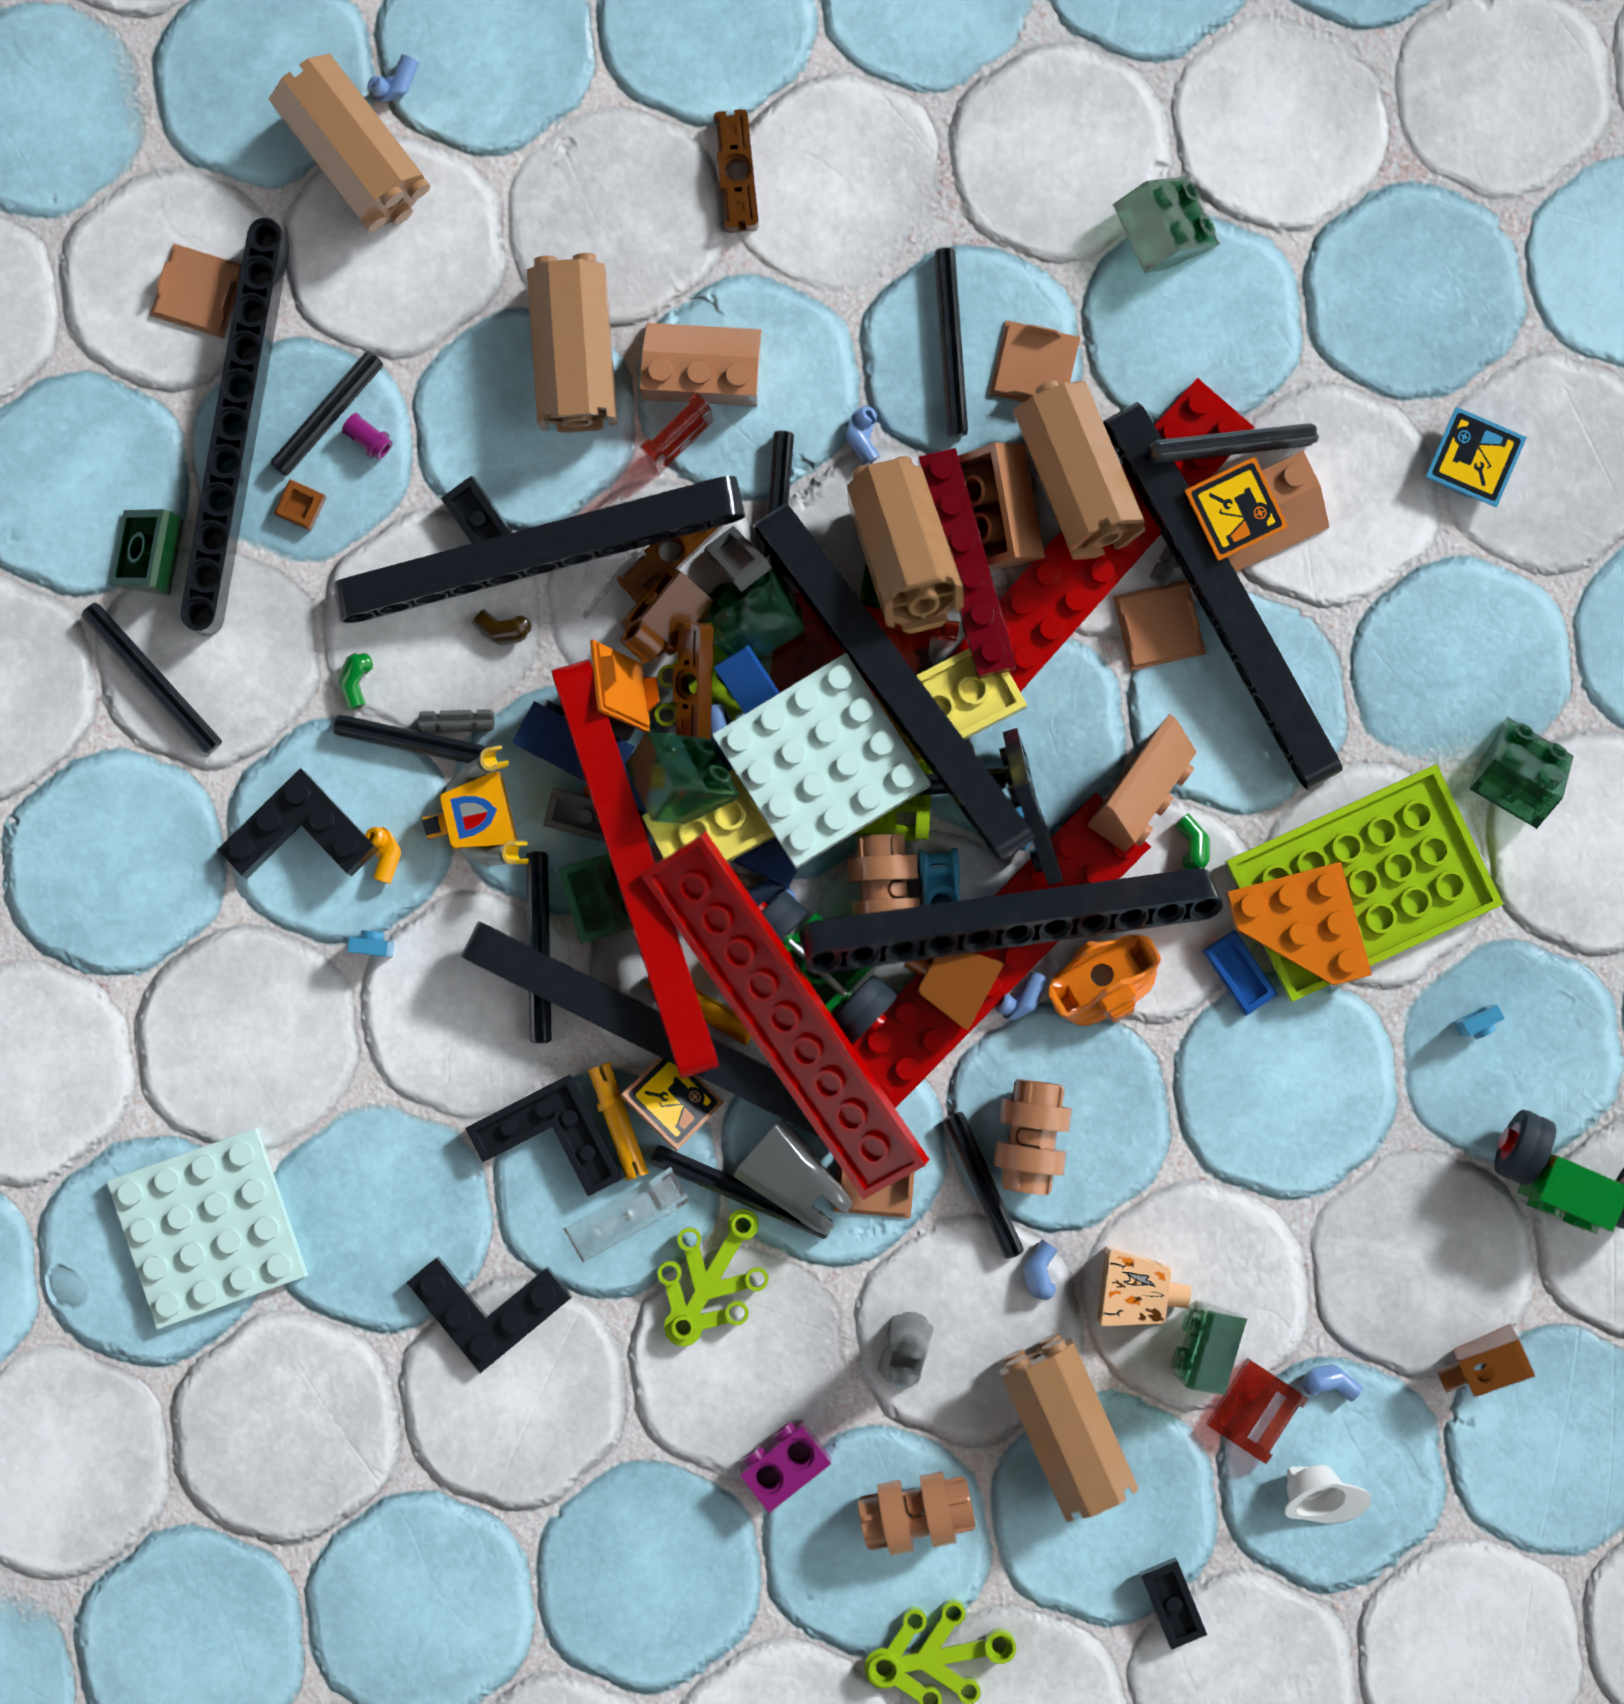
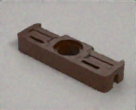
M744 109L734 110L733 115H727L726 111H718L714 114L713 118L714 124H718L716 125L719 148L717 157L721 195L724 197L725 230L728 233L755 231L759 227L748 113ZM734 162H740L747 168L746 176L738 181L729 179L725 173L727 166Z
M723 526L649 545L644 550L646 557L643 555L623 574L625 576L623 579L619 575L617 576L618 584L637 603L668 565L679 570ZM666 542H676L681 547V555L674 562H666L659 555L661 546Z
M677 623L675 628L679 629L678 663H674L673 702H677L676 736H673L672 740L675 743H687L691 746L709 744L711 740L714 629L711 624ZM691 674L697 680V689L694 694L690 691L688 685Z

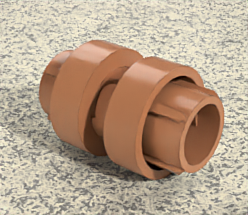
M904 834L858 837V857L847 859L848 883H860L861 901L849 902L850 916L920 906L919 898H908L907 880L918 879L917 855H906Z
M1017 1079L1014 1082L1012 1099L1002 1098L999 1122L1010 1125L1008 1142L996 1141L993 1165L1003 1168L1001 1180L1003 1189L1029 1194L1049 1195L1052 1191L1053 1176L1064 1175L1067 1151L1055 1149L1057 1131L1069 1132L1072 1108L1063 1106L1065 1090L1063 1085Z
M943 1471L920 1475L921 1488L903 1491L900 1479L877 1484V1493L861 1496L858 1500L859 1515L866 1547L871 1551L888 1548L890 1556L914 1552L913 1539L931 1536L933 1548L957 1543L956 1534L973 1531L976 1527L967 1479L961 1476L945 1480Z

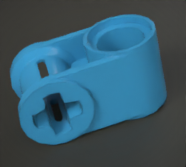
M951 848L950 852L926 853L925 850H918L923 906L930 905L931 899L936 895H945L951 902L960 901L958 848ZM937 865H947L945 867H930Z

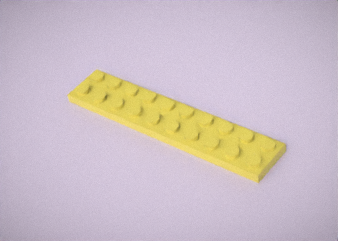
M969 648L917 675L964 740L1027 707L1009 672L977 679ZM875 696L918 764L923 762V758L877 696ZM733 769L642 816L663 858L705 831L727 862L776 838Z

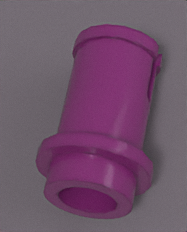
M353 413L342 427V433L367 450L366 455L369 458L376 457L380 460L392 447L393 442L389 439V434L386 431H378L358 413Z

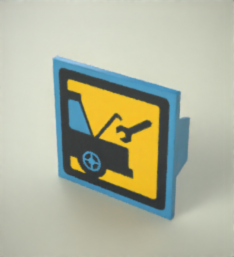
M1455 407L1425 477L1444 485L1445 488L1468 498L1477 499L1497 508L1527 437Z

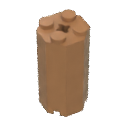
M329 53L307 58L299 64L303 69L302 73L294 77L289 72L280 79L269 97L270 103L369 233L378 230L391 221L396 225L404 222L413 213L411 206L415 204L417 199L429 191L430 184L332 55Z
M593 253L575 254L572 256L573 259L557 260L554 256H538L534 258V266L527 269L536 413L540 430L549 431L548 423L557 424V432L562 433L597 431L603 429L604 420H608L610 426L617 424L607 271L604 263L596 262V255Z
M1055 380L1042 383L1036 388L1035 395L1026 402L1016 406L1012 412L1072 559L1097 558L1105 554L1102 547L1113 543L1115 550L1128 545L1145 531L1144 519L1087 383L1083 380L1073 383H1062L1060 385Z
M900 456L892 460L857 467L852 472L853 480L847 485L848 506L886 625L895 628V622L901 625L903 631L910 634L941 627L949 620L947 613L952 608L957 613L964 607L963 587L922 468L914 465L912 459L908 456Z
M1056 1333L1038 1342L1040 1347L1033 1351L1025 1353L1024 1349H1020L1003 1357L1005 1366L999 1372L1066 1522L1075 1521L1071 1513L1080 1512L1083 1519L1093 1517L1126 1500L1124 1494L1126 1489L1129 1488L1132 1494H1134L1139 1488L1074 1342L1071 1338L1062 1339L1060 1333Z

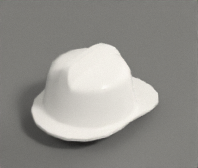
M1327 1465L1290 1467L1287 1470V1495L1289 1502L1285 1507V1515L1288 1518L1329 1524L1341 1523L1360 1516L1371 1504V1496L1365 1489L1344 1484Z

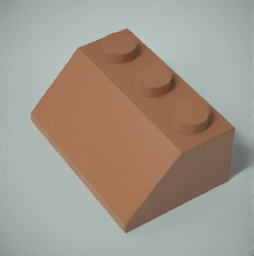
M647 323L641 363L640 391L642 399L757 406L762 329Z
M995 442L959 455L958 458L990 571L1016 567L1045 558L1025 444Z
M1304 450L1262 470L1288 528L1228 556L1235 572L1330 527L1321 485Z
M1169 713L1147 737L1087 824L1089 828L1123 852H1126L1134 843L1139 847L1144 843L1153 830V827L1148 823L1154 814L1162 816L1174 799L1169 792L1175 784L1182 786L1194 770V767L1189 763L1197 752L1174 716Z

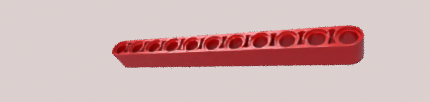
M586 659L553 669L551 673L679 1076L681 1079L718 1068L717 1056L675 925L640 875L654 865L655 862L608 715L598 711L594 673L590 660Z

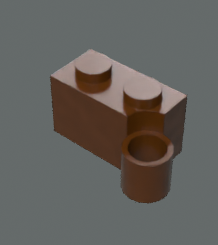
M668 565L620 622V625L625 629L620 642L643 663L650 662L656 656L660 657L664 652L671 656L678 651L679 629L675 628V625L682 622L701 623L706 618L709 612L708 608L714 601L682 571Z

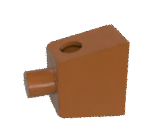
M967 953L905 962L903 966L923 977L916 990L918 994L960 1027L969 1030L1004 964L976 953Z
M1511 1324L1456 1347L1453 1351L1458 1362L1436 1370L1446 1393L1469 1385L1474 1397L1536 1376L1520 1339ZM1485 1364L1482 1369L1474 1370L1476 1365Z

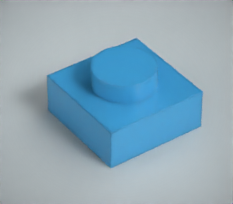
M361 930L360 938L349 936L347 952L393 957L394 942L385 941V933Z
M1487 1004L1453 1021L1460 1036L1473 1035L1476 1040L1496 1031L1497 1029L1494 1024L1505 1018L1498 1005Z

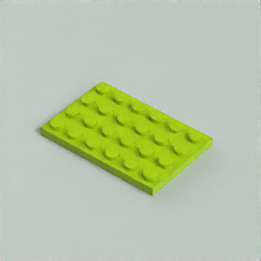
M1438 764L1425 768L1224 861L1237 889L1341 862L1370 966L1504 905ZM1264 946L1289 1002H1294L1330 985L1299 965H1295Z

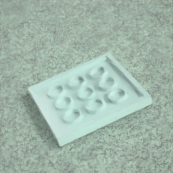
M847 653L712 734L713 739L796 869L921 793L931 785Z
M258 1128L107 1181L156 1329L308 1275Z

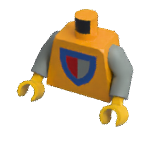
M501 745L486 748L481 752L480 757L466 764L448 782L447 792L440 795L443 812L422 817L427 839L449 835L453 849L460 850L464 858L486 866L528 864L529 859H520L518 856L519 848L527 846L528 843L526 841H518L503 774L499 771L492 772L507 768L509 762L507 760L498 763L496 760V752L502 749Z

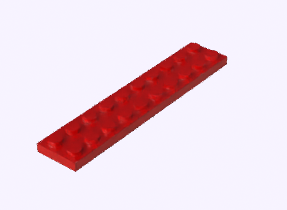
M1198 377L1155 424L1162 439L1255 429L1251 423ZM1231 455L1174 462L1190 488L1211 478ZM1122 463L1121 467L1144 519L1145 531L1122 548L1115 550L1112 543L1102 547L1105 554L1100 557L1075 560L1072 559L1060 531L1044 549L1045 558L1035 560L999 600L1017 666L1014 671L1009 673L1020 693L1161 535ZM966 638L947 659L969 648Z
M1094 793L1051 837L1063 881L1048 886L1044 873H1036L1030 859L994 896L1120 879L1151 846L1146 841L1140 847L1134 843L1126 852H1123L1089 828L1087 824L1104 801L1097 793ZM1059 941L974 952L997 960L1004 965L969 1030L960 1027L916 992L923 978L917 974L896 995L897 997L883 1013L887 1019L872 1035L866 1031L852 1045L892 1105L896 1108L1003 999L1004 995L1008 994Z
M705 831L641 873L640 875L861 1198L864 1200L926 1166L930 1160L708 833Z

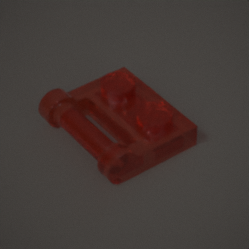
M696 392L687 400L688 405L652 440L647 439L640 446V449L646 455L648 464L658 475L714 422L711 407Z
M1247 1358L1206 1424L1267 1465L1273 1456L1270 1451L1299 1406L1303 1408L1309 1398ZM1276 1392H1279L1286 1398L1256 1443L1248 1436Z

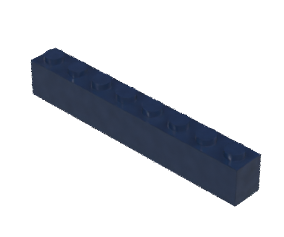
M546 700L544 706L534 701L512 743L586 782L562 707L549 700ZM615 736L634 800L640 812L647 814L704 784L684 772L680 778L667 772L669 764L649 754L645 760L633 754L635 746ZM777 838L732 860L764 878L780 884L786 889L790 887L799 868L796 869Z

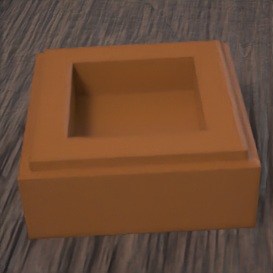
M289 479L274 511V515L308 531H312L327 496Z

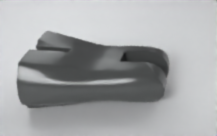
M781 1119L770 1129L738 1166L733 1175L753 1191L778 1205L809 1228L825 1235L835 1225L821 1210L819 1211L813 1206L819 1197L823 1195L831 1205L837 1207L844 1214L853 1205L850 1196L843 1186L828 1172L802 1138L784 1119Z
M904 1312L891 1318L886 1335L889 1346L882 1350L877 1370L887 1382L895 1387L908 1388L920 1381L934 1330L924 1315L916 1312Z

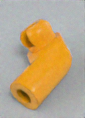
M374 826L369 828L365 834L379 848L375 853L379 861L373 879L391 885L401 857V848L389 830L384 827Z

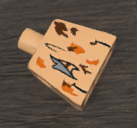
M1106 1246L1097 1321L1103 1326L1163 1324L1166 1320L1167 1306L1189 1308L1191 1285L1171 1283V1267L1167 1264Z

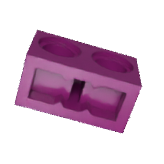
M803 1420L796 1425L791 1421L786 1423L774 1433L773 1437L776 1441L764 1450L761 1446L756 1447L742 1459L745 1465L741 1467L740 1476L768 1513L777 1508L832 1464L830 1454ZM794 1442H804L810 1448V1453L804 1459H794L788 1453L789 1446ZM771 1466L778 1471L779 1478L774 1483L765 1484L757 1477L759 1469Z

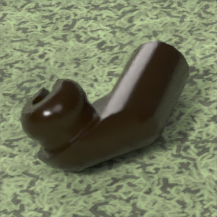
M485 609L481 610L472 621L475 627L498 645L520 643L527 638V634L532 629L530 620L525 616L519 615L514 619L499 622Z

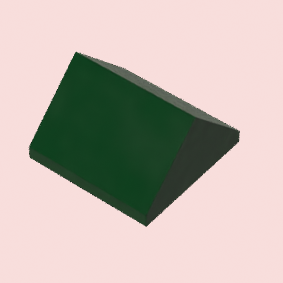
M165 509L124 510L110 585L170 596L184 521L171 511Z

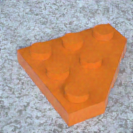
M1341 862L1225 892L1235 930L1256 940L1295 965L1301 966L1328 984L1337 985L1372 975Z

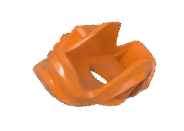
M1128 934L1113 940H1096L1085 943L1076 952L1070 963L1055 974L1051 980L1049 997L1055 1011L1066 1020L1081 1026H1090L1107 1018H1110L1115 1023L1134 1013L1135 1002L1151 991L1155 983L1157 968L1161 962L1160 954L1151 939L1140 934ZM1098 965H1106L1113 971V980L1106 986H1098L1091 979V971Z

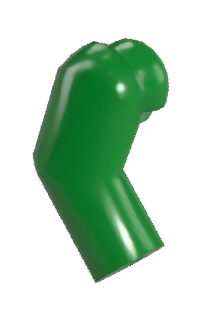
M353 653L349 655L338 676V684L348 711L366 705L359 682L363 674H367L373 669L372 658L367 653L359 655Z
M1187 813L1174 824L1188 841V853L1182 857V864L1186 870L1205 868L1210 861V838L1196 820Z

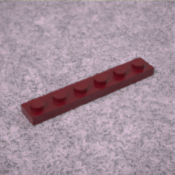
M956 447L918 456V466L922 468L963 587L964 607L959 610L977 679L1014 671L1017 667Z

